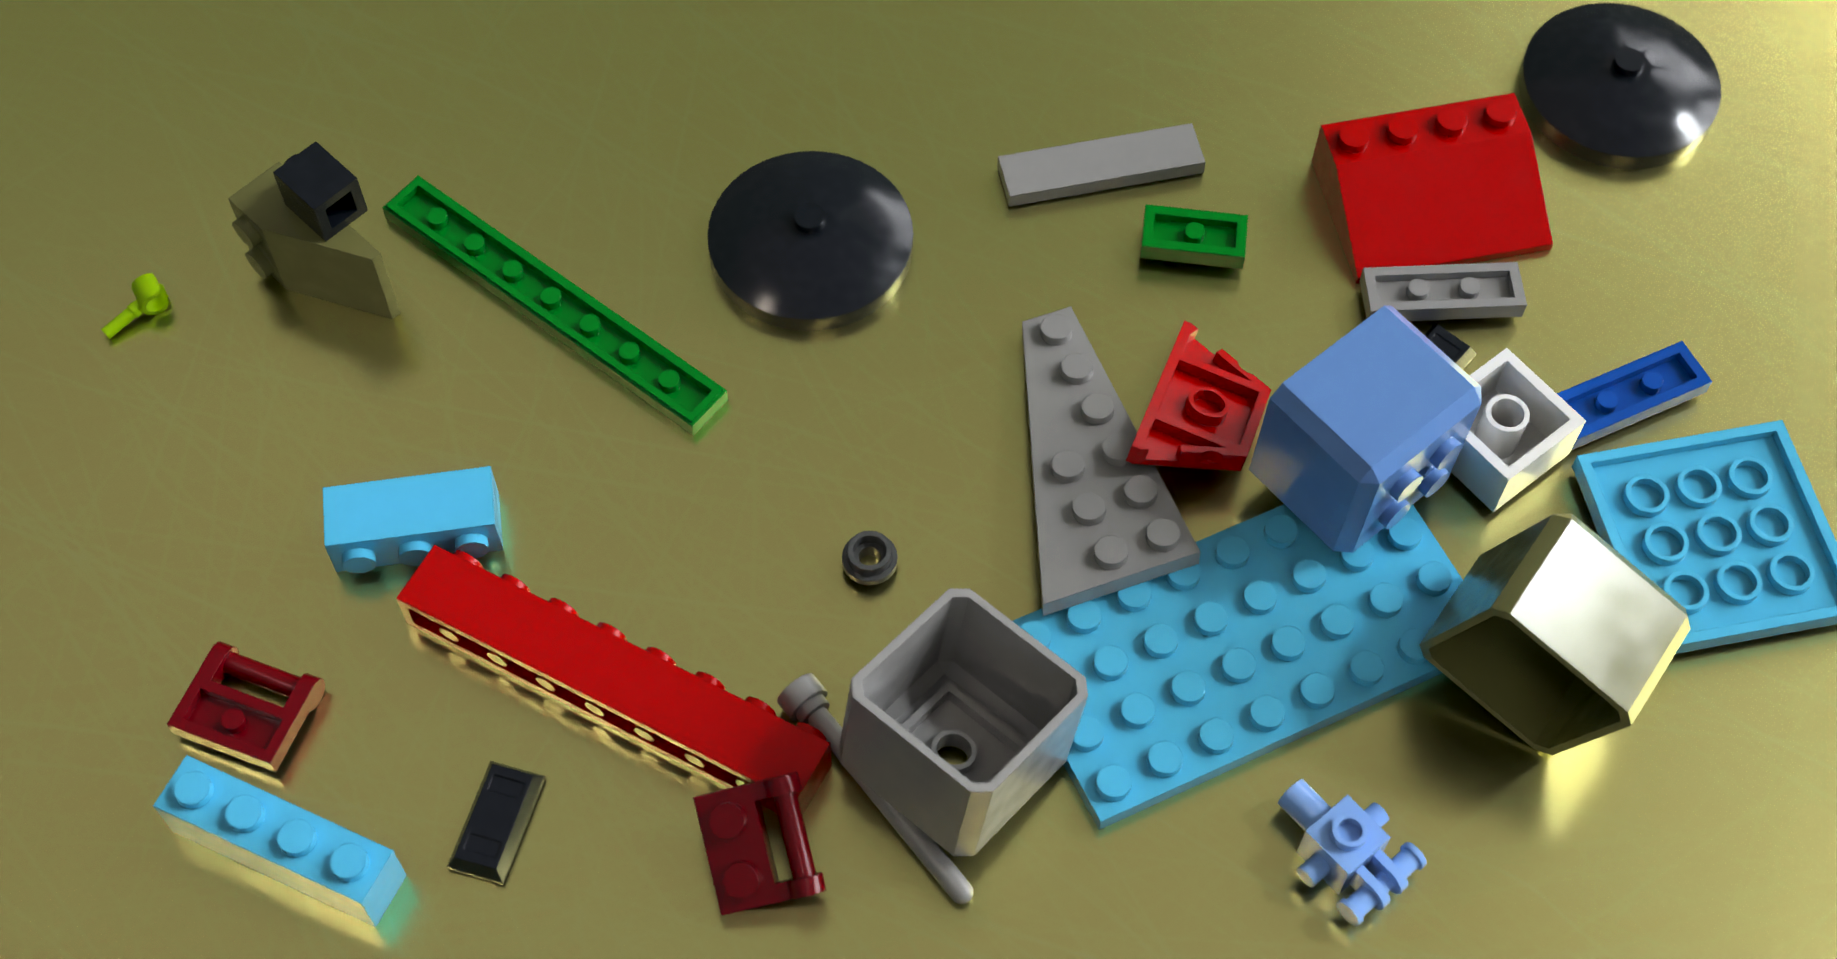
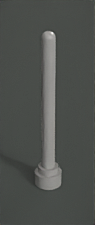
M813 673L804 674L782 691L777 699V703L792 721L799 720L821 731L825 735L827 742L831 743V751L840 761L839 744L842 727L828 711L830 706L826 699L828 692ZM848 771L951 899L958 904L969 902L973 896L972 885L941 847Z

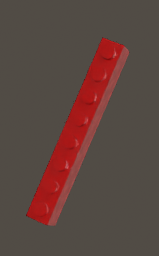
M434 544L396 597L407 624L727 788L798 772L802 790L796 792L803 815L832 766L831 743L827 742L825 735L817 728L804 722H797L794 725L776 716L775 711L760 699L748 696L744 700L726 691L725 686L710 674L698 671L694 675L676 666V662L660 649L647 647L644 650L628 642L625 635L610 624L599 622L596 626L580 618L574 608L560 599L550 598L549 601H546L532 594L527 585L512 575L503 574L501 577H498L484 570L477 559L464 551L455 550L454 553H451ZM773 797L760 800L761 805L777 813Z

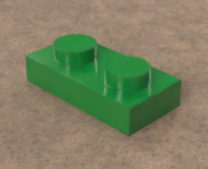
M1146 204L1140 258L1243 269L1246 253L1248 215Z

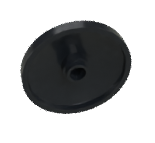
M1586 4L1555 15L1545 22L1531 38L1519 71L1520 96L1524 108L1536 127L1555 145L1573 156L1593 164L1615 169L1654 168L1684 157L1694 150L1705 138L1721 103L1719 73L1704 46L1689 31L1675 21L1654 11L1628 4Z
M803 151L772 157L754 165L740 174L723 191L714 206L708 225V250L711 268L719 286L736 306L757 320L776 327L796 331L835 329L850 325L871 315L885 305L898 291L907 276L913 255L912 219L907 204L897 188L883 174L864 162L830 152Z

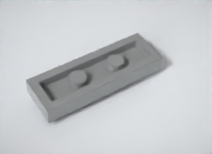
M1518 262L1363 268L1360 277L1366 319L1384 305L1393 306L1408 321L1522 317L1527 307Z

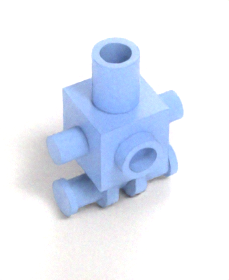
M1300 779L1293 784L1278 801L1280 807L1305 831L1296 851L1305 860L1297 868L1298 876L1309 887H1314L1323 879L1338 895L1350 885L1355 892L1347 899L1342 898L1337 902V909L1343 918L1353 926H1359L1364 921L1363 917L1373 908L1377 910L1385 908L1391 902L1388 892L1400 894L1408 887L1407 878L1415 870H1421L1427 865L1423 853L1410 842H1405L1400 847V852L1392 859L1383 852L1391 837L1381 827L1389 821V816L1377 803H1372L1363 810L1347 794L1331 808L1304 779Z

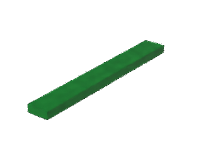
M419 175L382 207L386 219L694 436L728 401L727 390Z

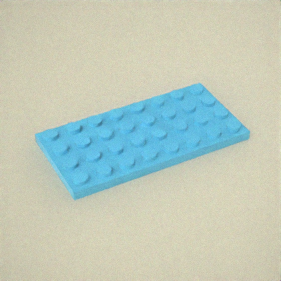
M1283 504L1197 541L1196 544L1200 550V559L1197 565L1043 616L1041 608L1013 620L1019 627L1086 677L1088 698L1067 760L1063 765L1098 830L1442 674L1439 669L1424 658L1420 643L1463 579L1414 505L1410 507L1406 515L1390 529L1384 527L1356 551L1350 553L1332 551Z

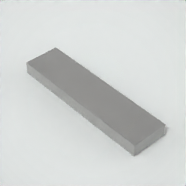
M1189 123L998 156L997 168L1008 205L1011 207L1204 173L1206 162L1193 124Z

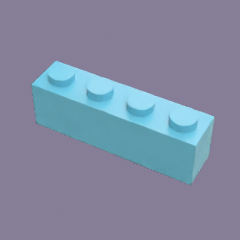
M188 755L185 756L153 805L172 832L374 927L378 925L407 876L393 850Z

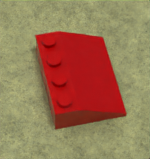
M1515 93L1321 125L1311 163L1356 284L1360 283L1363 268L1472 264L1551 250L1553 240L1532 133Z

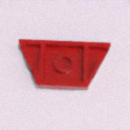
M1184 320L1125 461L1141 465L1241 471L1249 454L1271 389L1255 375L1244 371L1239 366L1238 361L1223 349L1217 351L1215 355L1195 339L1199 329L1192 323Z

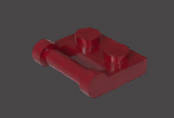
M220 641L213 645L168 721L167 726L175 735L276 772L309 712L313 711L320 703L325 690V681L308 673L299 677L239 654L237 647ZM233 676L289 698L285 705L281 707L222 685L221 682L223 679Z
M798 772L693 797L721 916L826 891L822 872H816L796 792L802 790ZM772 797L774 798L793 877L779 881L760 803V800Z

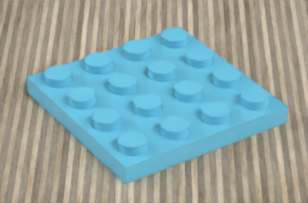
M1783 420L1577 455L1572 468L1599 537L1686 608L1690 631L1676 654L1837 624V541Z

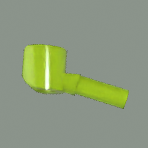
M146 273L133 281L131 289L136 300L130 303L124 311L101 329L109 339L136 317L139 318L143 313L146 315H157L167 309L169 297L163 284L158 283L154 274Z

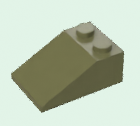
M280 162L273 165L228 198L236 216L232 226L241 240L249 247L250 250L245 253L246 259L261 277L267 278L271 275L286 290L386 318L394 319L401 313L381 253L350 225L325 242L285 205L273 174L275 170L282 166Z

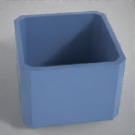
M1384 305L1278 387L1269 399L1249 470L1332 551L1353 553L1384 527L1390 529L1396 525L1415 502L1423 496L1426 498L1430 497L1448 480L1482 404L1481 386L1393 306Z

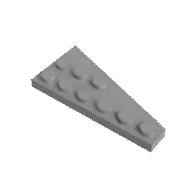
M1070 306L1022 321L1043 616L1199 564L1200 550L1155 465L1132 464L1125 461L1137 431L1072 307Z

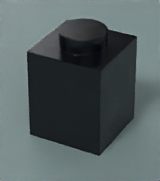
M314 142L299 154L288 158L281 167L273 172L285 205L325 242L368 211L357 177L317 142Z

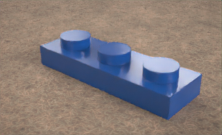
M1680 341L1557 394L1586 420L1572 450L1707 392L1713 381L1684 342Z

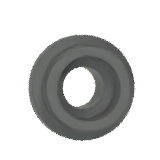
M863 531L856 534L846 543L842 552V565L845 573L859 584L877 585L885 582L893 575L897 567L898 556L894 544L890 539L877 531ZM866 556H874L879 559V563L875 565H865L860 561Z

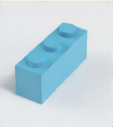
M491 466L323 487L324 546L336 572L366 573L372 571L375 567L401 563L408 566H419L434 544L451 553H454L455 550L464 551L474 558L482 557L488 552L503 550L499 491Z

